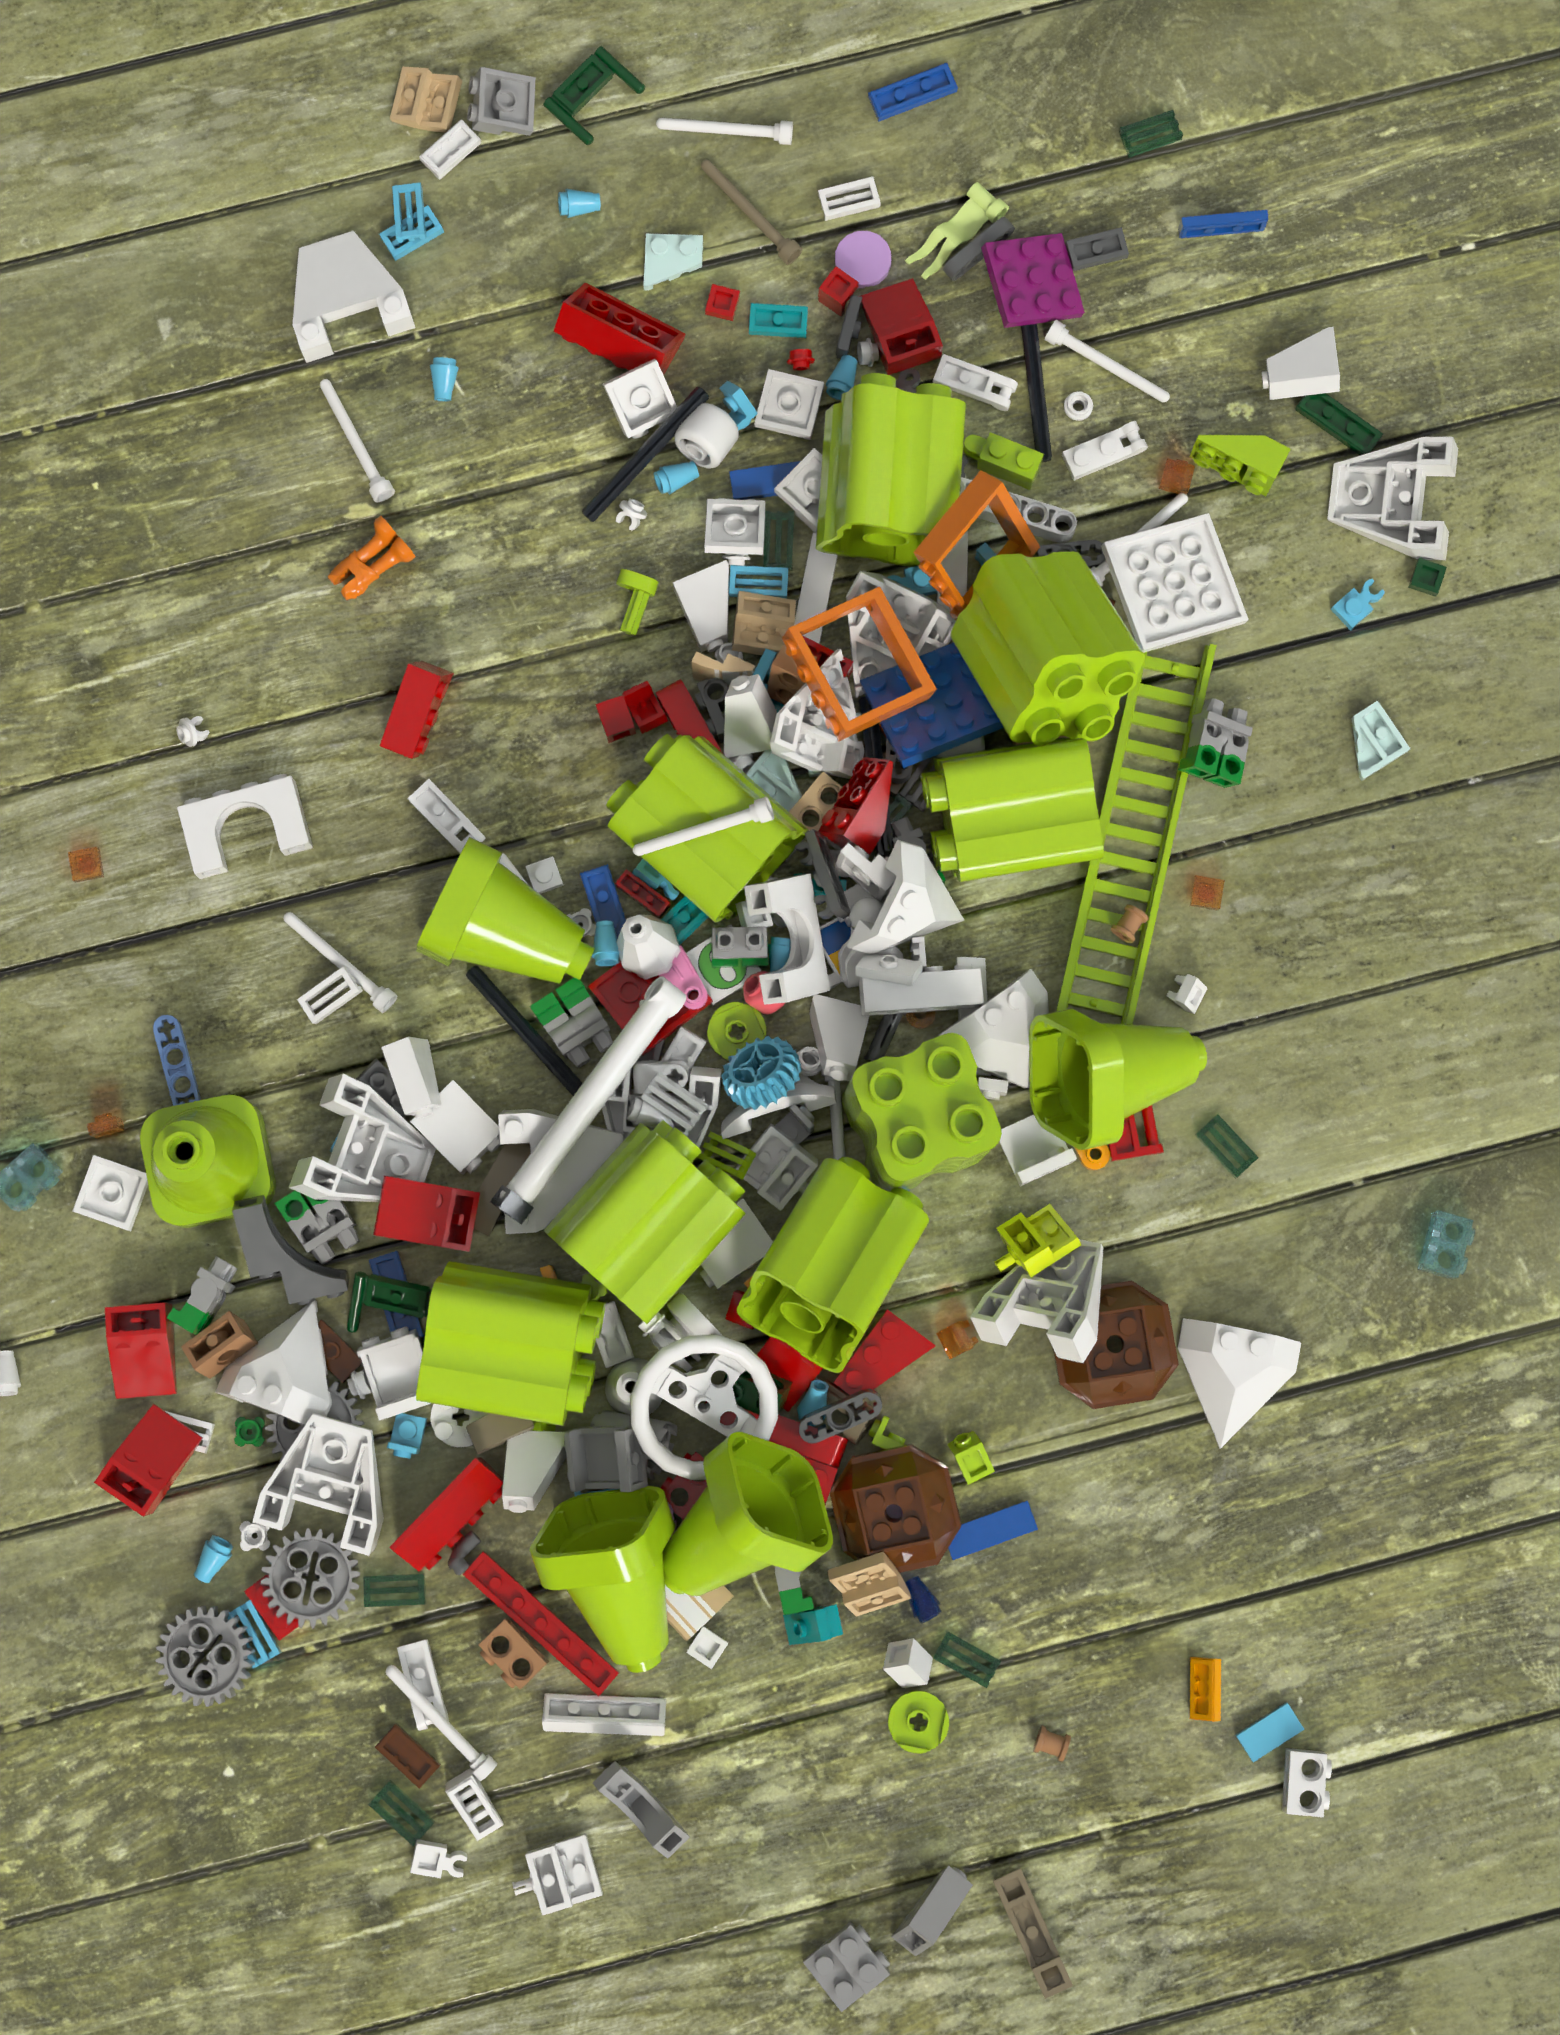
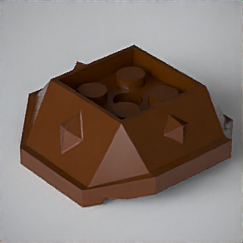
M1132 1280L1101 1285L1097 1341L1084 1363L1058 1358L1053 1349L1059 1385L1091 1409L1153 1400L1179 1365L1168 1304ZM1110 1336H1117L1122 1342V1348L1118 1353L1110 1352L1106 1346L1107 1339Z
M912 1444L852 1456L830 1491L843 1552L855 1561L884 1552L899 1573L938 1565L962 1526L948 1465ZM891 1504H896L901 1507L903 1515L900 1518H891L887 1514L886 1508Z

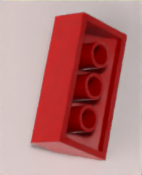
M586 282L563 302L553 331L561 335L564 340L577 343L586 348L591 354L602 356L612 361L616 367L629 371L656 359L663 375L686 335Z
M482 1457L475 1458L389 1548L417 1571H423L425 1568L430 1571L442 1559L439 1553L446 1546L451 1549L464 1536L460 1531L468 1523L473 1526L485 1514L481 1509L489 1501L495 1504L502 1497L504 1479Z

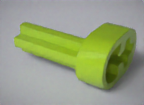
M621 569L616 584L633 591L620 631L636 636L649 597L655 596L659 582L651 577L627 569Z

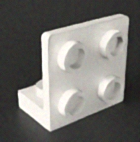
M1034 1115L1001 1129L1002 1134L999 1142L1019 1186L1077 1160L1073 1149H1068L1065 1141L1042 1128Z

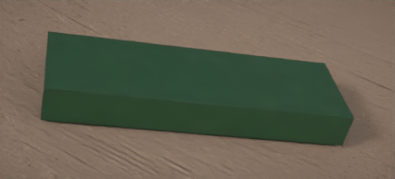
M1326 393L1306 395L1295 408L1301 415L1360 456L1370 453L1383 436L1381 431Z

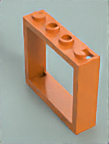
M981 470L913 552L920 562L919 568L930 577V585L941 594L939 599L950 608L949 614L954 620H957L959 614L969 604L973 595V585L962 597L941 562L987 505L991 508L1009 539L997 555L1023 554L1027 557H1033L1040 548L1003 482Z
M880 586L788 628L782 637L787 647L786 654L789 657L792 656L795 661L799 678L802 682L807 683L814 705L823 712L826 718L827 729H832L838 742L928 700L937 690ZM866 607L912 691L849 721L802 635Z

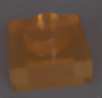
M98 847L68 852L72 880L75 883L104 877L100 849Z
M1195 875L1190 906L1219 911L1225 880Z
M112 1113L94 1117L95 1122L87 1124L89 1135L94 1138L125 1130L122 1119L117 1116L112 1117Z

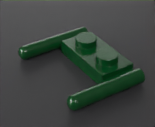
M600 46L594 54H591L553 92L551 97L545 100L543 106L585 145H590L594 141L593 135L572 116H575L613 78L614 74L637 94L644 92L645 85L604 47Z
M358 1271L354 1277L347 1330L351 1333L358 1331L363 1303H365V1306L414 1317H427L432 1289L424 1285L375 1274L367 1275L365 1272ZM425 1325V1331H424V1337H423V1343H422L423 1348H424V1341H425L426 1325Z

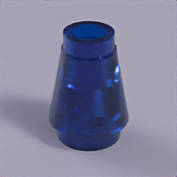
M919 1576L905 1582L911 1594L909 1603L914 1619L918 1618L919 1622L923 1624L942 1613L939 1607L941 1603L925 1583L921 1581Z

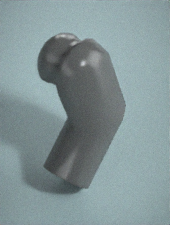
M472 1530L453 1547L448 1560L449 1569H453L456 1575H461L469 1568V1563L463 1558L481 1542L480 1538Z

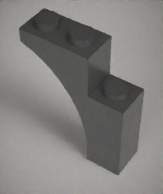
M264 1195L234 1202L232 1213L250 1278L259 1276L261 1279L269 1278L280 1271L289 1304L305 1305L313 1302L318 1297L327 1296V1298H335L343 1295L344 1291H348L350 1280L347 1270L318 1264L297 1252L283 1238L270 1216Z

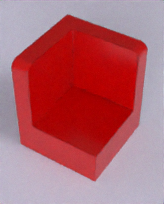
M835 266L819 287L818 301L837 315L842 316L845 312V304L859 287V282Z
M621 695L595 704L608 743L636 734L624 696Z

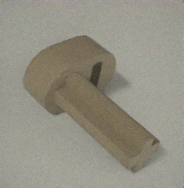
M825 1381L829 1386L827 1392L828 1403L831 1404L849 1396L830 1381ZM854 1402L850 1403L854 1410L855 1418L859 1416L857 1413L858 1409L867 1407L868 1410L873 1409V1406L867 1402H864L857 1408H855ZM838 1408L839 1411L849 1417V1413L845 1409ZM876 1417L845 1430L843 1437L857 1445L865 1437Z

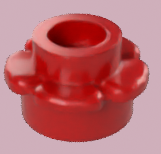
M791 350L787 364L792 365L795 371L809 370L810 365L815 361V358H812V350Z

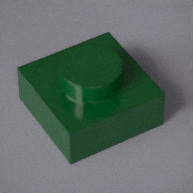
M1419 558L1408 588L1436 597L1447 567Z

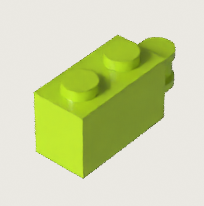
M991 432L987 439L974 434L967 436L963 448L966 456L978 461L977 469L1028 490H1031L1044 455L1041 452Z

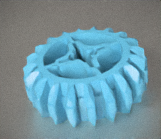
M766 1036L762 1041L756 1038L754 1043L749 1044L746 1042L744 1048L736 1049L737 1054L728 1057L729 1063L723 1066L724 1073L721 1075L724 1090L736 1105H740L744 1109L751 1107L757 1110L760 1105L767 1108L769 1103L774 1102L777 1104L779 1098L787 1097V1091L794 1090V1083L800 1080L799 1073L802 1069L798 1054L786 1040L783 1041L779 1037L771 1039L769 1036Z

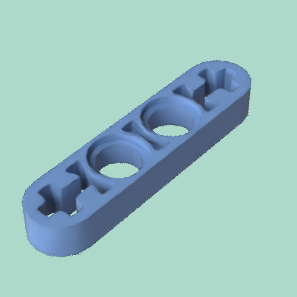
M162 1015L154 1022L153 1032L173 1106L185 1104L183 1101L178 1103V1099L189 1098L193 1094L195 1099H188L189 1102L199 1101L201 1097L181 1024L173 1016ZM165 1021L175 1025V1028L171 1030V1036L174 1041L179 1038V1043H170L163 1047V1042H169L167 1035L164 1032L160 1033V1029L164 1027ZM173 1049H180L183 1053V1059L177 1065H171L167 1060L168 1053ZM181 1077H187L191 1083L190 1089L185 1093H178L175 1089V1083Z

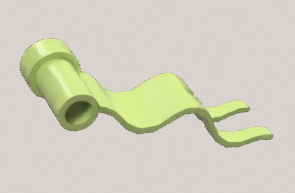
M976 182L967 192V196L970 199L961 207L958 213L948 222L938 225L932 231L925 244L916 253L909 256L905 262L911 264L926 257L946 237L947 239L943 243L935 261L921 275L926 280L945 264L957 246L971 240L988 220L995 223L998 219L1004 217L1008 212L1009 206L1003 200L996 199L979 182Z

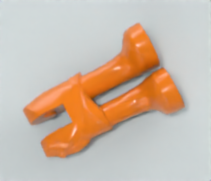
M381 515L374 521L375 535L358 551L353 550L327 576L334 585H337L347 579L352 573L354 574L355 578L350 580L341 590V594L346 600L356 599L362 595L371 583L380 578L379 575L400 562H410L416 557ZM391 545L390 549L370 566L365 564L384 548Z

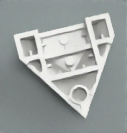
M866 571L858 573L846 596V601L880 586L918 656L950 643L952 640L950 634L956 622L950 616V611L931 598L881 574ZM866 607L848 614L852 661H854L853 678L856 698L864 694L860 684L861 679L898 665Z
M837 649L820 669L850 721L857 716L848 677H843L840 661L844 660L842 650ZM805 683L776 714L770 741L771 752L810 771L824 772L827 775L851 779L854 766L863 759V743L858 741L856 734L838 742L832 729H827L826 718L821 709L814 705L811 691L807 683Z
M897 840L885 865L887 869L897 876L875 923L859 920L847 947L868 954H875L910 941L912 937H921L964 921L952 897L921 846Z
M1029 969L1008 984L1007 988L971 1014L955 1022L940 1033L939 1036L947 1033L961 1035L968 1042L976 1065L983 1069L982 1071L1023 1088H1029V1030L1031 1022L1036 1016L1049 1013L1048 992L1032 969Z
M314 1300L260 1339L257 1345L228 1365L215 1392L243 1403L244 1401L279 1414L303 1426L306 1425L313 1413L327 1417L332 1405V1399L326 1380L328 1373L321 1329L318 1327L317 1301Z
M1183 1318L1177 1349L1185 1363L1190 1380L1215 1435L1218 1447L1221 1449L1296 1373L1301 1342L1224 1324Z

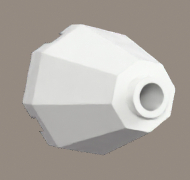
M636 915L627 918L616 942L623 968L629 972L636 973L643 979L669 972L673 965V959L675 956L677 958L680 953V947L673 926L652 915Z

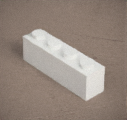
M972 964L954 966L955 970L943 971L942 966L927 967L925 972L919 975L913 986L861 977L859 980L862 1016L979 1008L984 1004L981 968L972 969Z

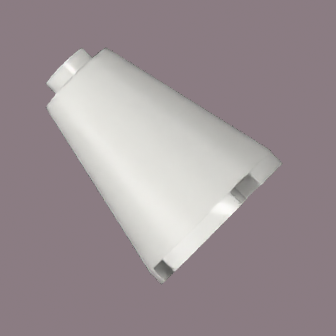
M633 1358L615 1365L608 1374L605 1383V1394L610 1406L616 1412L631 1414L630 1396L632 1393L627 1391V1384L631 1381H637L641 1369L648 1362L647 1360ZM654 1394L650 1395L649 1414L653 1413L660 1406L663 1400L661 1397Z

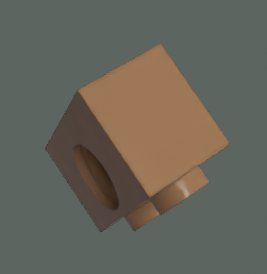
M228 1311L182 1345L181 1348L194 1370L211 1379L257 1345L258 1342L245 1320Z

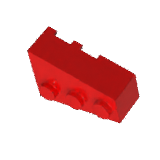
M425 661L408 663L380 747L410 759L424 754L429 743L427 736L437 720L438 710L454 675L453 672Z
M887 1309L833 1384L848 1395L863 1389L874 1390L936 1345Z

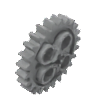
M326 1378L328 1391L331 1393L332 1405L327 1417L357 1426L365 1425V1422L356 1420V1416L361 1414L363 1410L353 1409L352 1407L358 1399L351 1398L348 1400L346 1397L350 1390L346 1388L339 1392L340 1382L335 1381L329 1387V1380ZM276 1413L266 1414L267 1418L273 1420V1424L266 1426L265 1430L273 1431L274 1433L273 1436L267 1439V1442L277 1443L272 1453L282 1452L283 1455L279 1461L281 1462L304 1426L300 1424L297 1429L292 1430L287 1424L288 1418Z
M307 1528L305 1537L301 1538L299 1533L294 1531L293 1541H290L285 1536L282 1537L283 1548L273 1545V1550L277 1554L275 1557L266 1555L265 1558L271 1564V1567H262L261 1571L269 1575V1578L261 1580V1585L269 1586L270 1589L263 1593V1597H273V1600L268 1604L269 1609L278 1606L279 1610L276 1617L279 1618L286 1613L288 1615V1625L296 1618L299 1619V1628L303 1627L305 1621H309L311 1628L315 1629L316 1620H321L322 1624L327 1626L328 1616L337 1621L339 1620L338 1609L344 1612L348 1611V1607L344 1603L345 1600L355 1601V1597L349 1592L350 1590L359 1589V1585L352 1582V1579L360 1577V1572L351 1570V1568L358 1564V1560H348L353 1551H342V1548H340L342 1540L336 1544L333 1543L334 1533H331L325 1539L322 1538V1529L318 1530L315 1537L311 1535L310 1529ZM318 1552L315 1577L319 1581H313L308 1605H303L306 1580L302 1576H308L312 1554ZM296 1553H302L307 1557V1564L302 1568H295L290 1564V1558ZM325 1559H333L337 1563V1570L334 1573L326 1574L320 1569L321 1562ZM295 1583L300 1586L301 1593L297 1598L290 1599L284 1595L283 1590L287 1584ZM319 1589H326L330 1592L331 1599L326 1604H319L314 1600V1593Z
M205 1605L199 1606L197 1613L193 1608L186 1610V1616L183 1614L175 1616L177 1624L171 1622L166 1625L171 1633L160 1635V1638L166 1644L156 1647L158 1651L164 1653V1656L156 1659V1662L164 1664L165 1668L160 1670L158 1674L168 1675L169 1678L165 1681L164 1686L171 1684L175 1686L172 1691L173 1696L183 1692L182 1702H187L193 1697L194 1706L200 1705L203 1699L206 1707L213 1705L214 1699L218 1704L225 1702V1695L228 1698L236 1696L234 1688L240 1690L245 1687L241 1679L251 1677V1674L245 1668L255 1665V1662L247 1659L248 1655L255 1652V1649L247 1648L246 1644L252 1641L253 1637H243L242 1634L248 1627L242 1626L238 1628L236 1624L239 1617L236 1616L229 1620V1610L227 1609L223 1610L219 1615L217 1606L210 1607L208 1612ZM201 1626L206 1628L209 1633L207 1642L203 1641L199 1636ZM221 1634L223 1639L207 1654L206 1658L208 1661L199 1664L192 1677H189L188 1673L204 1658L205 1654L203 1651L212 1648ZM223 1646L231 1651L232 1655L229 1662L222 1657L221 1651ZM182 1650L189 1654L190 1662L188 1665L183 1664L180 1660ZM204 1670L209 1671L212 1675L211 1685L203 1681L202 1675Z

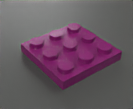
M1062 233L987 242L981 247L1004 328L1081 318L1085 313Z

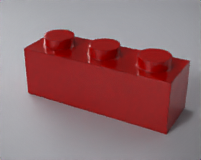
M627 869L615 883L617 888L658 919L671 906L667 899Z

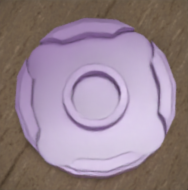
M856 231L848 234L839 242L835 251V266L859 282L858 288L873 287L880 284L887 277L891 268V251L887 242L880 235L871 231Z

